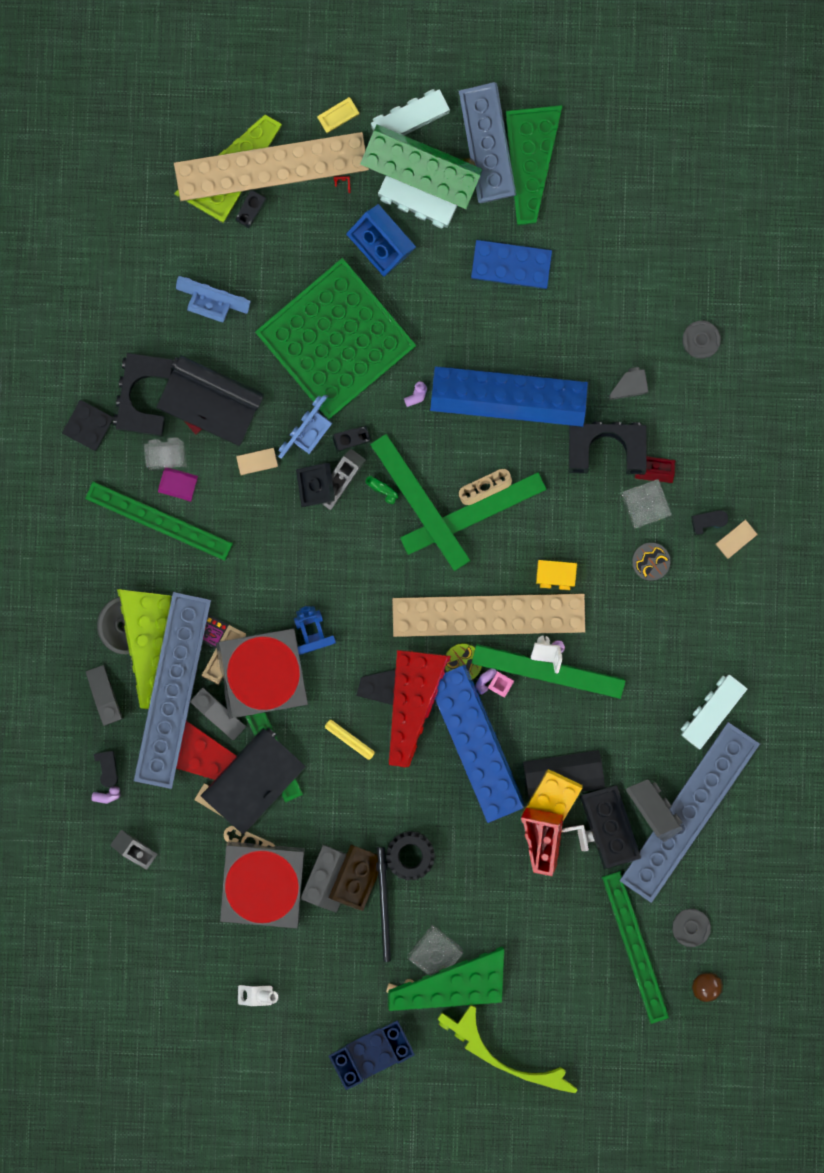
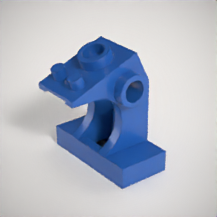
M305 606L296 612L297 617L294 618L297 629L301 628L306 643L298 647L299 655L336 644L334 636L324 638L320 622L323 621L320 610L316 611L314 606ZM315 622L318 633L308 636L304 625Z

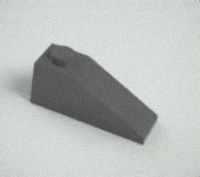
M352 449L344 455L331 474L335 501L323 503L330 510L366 461V459Z
M104 665L86 671L103 726L122 720L123 716Z
M202 688L190 701L233 741L246 728L238 718L229 719L227 708L205 688Z

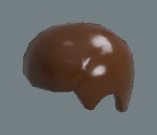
M714 973L698 975L693 980L692 985L694 996L703 1002H711L717 999L722 993L723 988L721 979Z

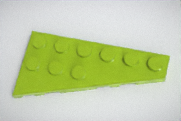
M264 115L219 155L268 148L282 124ZM177 190L174 195L179 197V191ZM242 192L187 200L186 202L224 223Z
M117 589L122 605L120 606L121 612L124 615V628L129 653L133 661L132 668L136 677V689L140 708L149 709L172 596Z

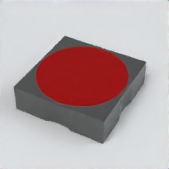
M294 629L216 643L220 670L225 683L224 693L229 719L308 705Z
M228 842L226 845L220 922L297 928L305 848L265 847L251 843Z

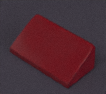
M646 456L645 475L635 474V479L673 483L675 460Z

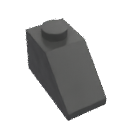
M639 367L628 369V372L624 374L609 395V400L647 394L648 387L645 369L640 370Z
M123 830L118 833L110 845L122 856L146 870L158 855Z

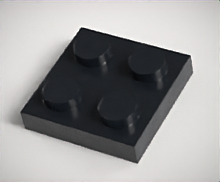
M80 400L62 434L97 451L114 417Z
M330 463L296 470L301 507H310L335 501Z

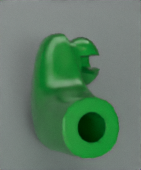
M373 476L366 478L365 483L371 489L387 496L385 498L387 503H395V500L398 499V494L391 487Z

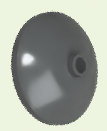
M118 597L109 601L102 608L97 621L98 635L102 643L112 652L130 654L124 628V615L120 607L122 606L121 600ZM119 622L122 623L121 628L118 627Z

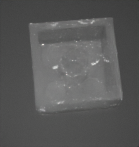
M168 438V442H161L159 439L148 440V444H144L146 468L156 470L187 467L185 443L180 441L179 438Z
M659 479L621 493L634 529L672 515Z
M431 925L410 951L408 958L417 967L431 976L439 973V970L454 965L463 954V949L439 929Z

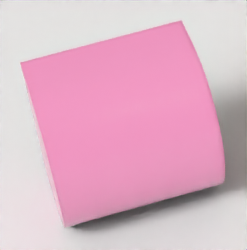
M497 671L488 689L505 698L514 681Z

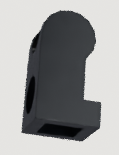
M250 190L235 221L249 229L268 199Z
M367 426L350 429L332 436L337 453L371 441Z
M718 510L691 516L694 535L703 534V528L712 526L721 528L725 526L728 522L727 513Z
M109 751L94 754L95 761H100L101 784L105 787L115 786L118 782L115 752Z

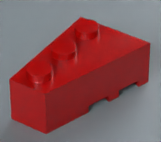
M525 808L521 820L524 823L525 837L529 845L533 873L553 876L558 862L563 815Z

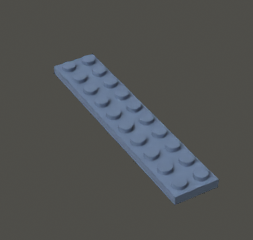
M175 592L172 594L133 780L135 782L172 789L211 600Z
M727 722L671 804L670 810L673 815L677 813L683 823L680 825L683 830L665 842L660 840L653 831L639 851L641 859L630 864L620 882L652 903L760 744Z

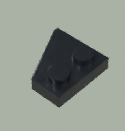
M396 670L361 677L356 696L393 705Z

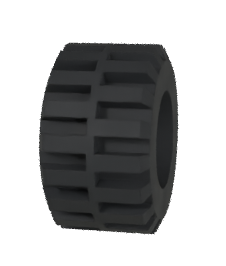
M412 831L401 833L393 838L386 854L387 864L391 871L397 877L405 880H418L424 877L431 870L435 858L434 848L427 837ZM405 845H416L421 850L422 859L417 866L406 867L401 863L399 852Z

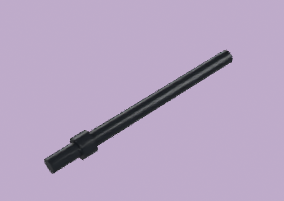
M380 846L377 847L378 862H376V870L379 874L383 962H390L391 950L386 879L388 862L385 861V847Z

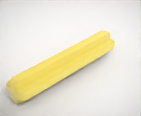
M332 720L326 723L325 728L366 759L370 760L375 752L341 726Z

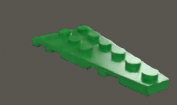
M562 105L505 111L510 161L516 190L514 201L517 226L536 224Z
M496 948L494 952L483 953L478 958L470 961H462L439 970V973L423 976L421 980L413 983L408 982L389 989V1011L502 1003L504 948Z

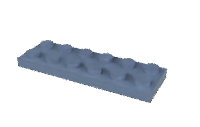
M493 82L460 90L459 95L471 164L482 168L481 176L476 185L478 203L481 204L516 196L497 83Z

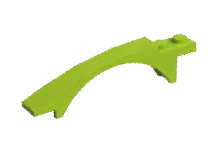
M469 1005L458 1022L443 1012L437 1017L441 1027L447 1031L449 1028L456 1032L454 1036L463 1042L465 1039L468 1041L464 1046L465 1049L491 1065L526 1081L561 1091L577 1092L575 1086L563 1079L566 1072L561 1067L547 1072L527 1073L514 1070L499 1062L487 1050L479 1036L476 1026V1007L474 1005Z

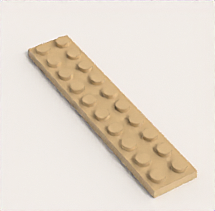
M363 133L174 163L180 202L368 171L369 168L360 165L366 151Z
M584 594L393 598V637L585 632Z

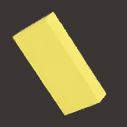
M348 97L317 116L328 134L358 116L359 112L351 98Z

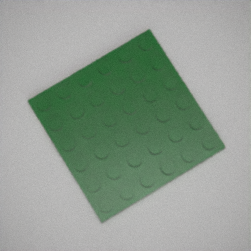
M343 258L255 331L313 402L318 396L322 397L325 394L328 396L320 407L321 412L328 420L416 347L415 343Z

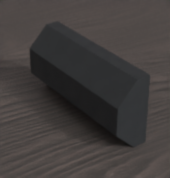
M599 750L523 762L529 800L548 769L581 784L582 790L580 792L605 788Z

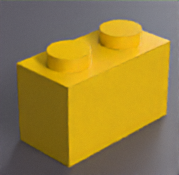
M538 560L536 584H540V588L551 589V585L559 586L560 590H570L571 587H575L577 563Z

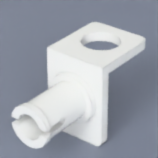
M540 636L537 643L534 644L531 659L553 662L554 671L558 673L562 662L560 646L551 645L547 636L545 640L544 636Z
M584 825L562 829L561 832L578 831L582 851H588V842L594 841L591 830L585 831Z
M238 986L239 1005L265 1006L272 1005V1003L274 1004L278 1000V994L272 991V986ZM244 990L247 992L246 1001L243 999Z

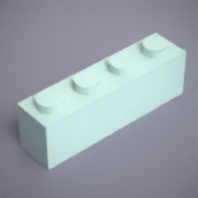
M432 89L424 94L425 97L419 100L418 98L411 99L407 102L408 105L402 108L397 106L390 110V114L386 116L382 114L375 117L371 127L374 131L376 124L399 134L406 135L449 114L450 109L440 89L437 91Z
M389 176L385 177L378 192L382 202L389 205L392 202L398 205V209L406 213L408 211L416 213L415 217L424 221L427 218L433 221L432 224L441 229L443 226L448 228L457 208L455 204Z
M731 675L722 676L716 683L718 688L714 692L710 691L704 699L707 702L703 707L698 706L692 714L695 716L692 721H687L680 729L683 731L681 736L697 749L702 748L747 690L745 686Z

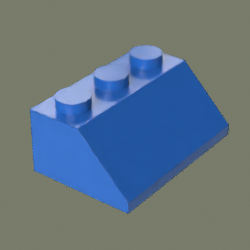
M379 204L368 210L346 234L383 277L416 248Z

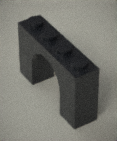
M127 353V357H123L122 369H125L124 376H120L119 388H122L121 395H117L116 406L119 409L118 414L114 415L113 420L116 430L163 437L165 417L137 411L131 403L130 396L133 386L141 379L157 378L169 380L173 371L171 367L173 360Z
M593 422L592 424H583V426L569 425L568 473L588 474L589 447L599 438L610 437L619 441L625 449L626 474L645 475L646 425H642L639 422H633L630 425H623L621 422H613L611 424Z

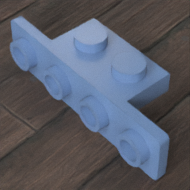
M178 276L176 289L192 295L188 311L222 323L226 318L229 308L245 314L248 313L250 301L244 297L235 296L224 290L212 288L207 284L192 281L190 278Z
M326 394L322 397L318 396L313 402L314 409L311 413L309 411L305 413L301 419L303 424L300 428L297 426L290 434L292 438L289 443L284 442L278 450L281 452L278 456L282 459L294 443L310 454L332 425L331 421L317 412L328 398Z

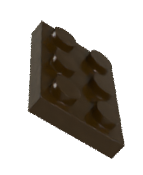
M351 844L329 898L363 911L378 876V871L376 870L377 854Z

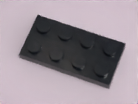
M617 785L580 796L604 870L641 859Z

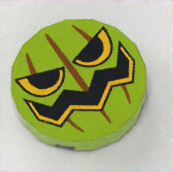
M458 644L452 647L446 653L447 656H451L445 666L446 672L466 665L471 678L474 679L480 673L482 667L471 664L475 648L468 644Z

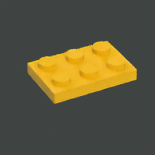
M548 769L526 808L561 814L564 821L582 790V785Z

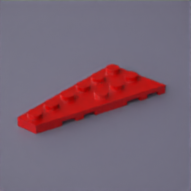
M397 650L389 765L399 767L410 766L417 748L418 737L423 732V724L429 716L438 692L437 687L440 679H443L445 666L451 656Z
M186 721L176 768L215 780L233 761L236 755Z

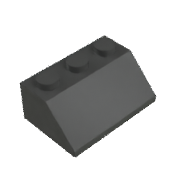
M645 780L626 789L660 840L665 842L683 830L680 825L683 823L677 813L673 815L670 810L672 805L666 797L664 799L659 794L661 789L656 782L652 783L650 780Z
M323 844L300 899L337 913L340 903L331 900L329 895L347 854Z

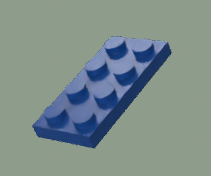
M476 240L471 279L547 289L552 250Z

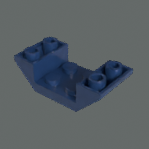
M398 1020L346 1044L328 1056L345 1090H348L362 1083L364 1079L395 1063L399 1064L415 1054Z

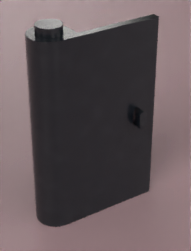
M182 355L179 358L175 357L171 364L173 371L156 408L240 446L264 394Z
M269 727L266 730L262 728L200 795L243 835L306 767L275 739L277 734Z

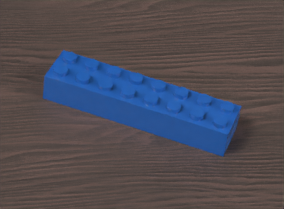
M435 367L430 411L583 426L588 382Z
M463 665L446 672L443 679H440L435 700L485 818L489 823L518 811L526 805L467 666Z

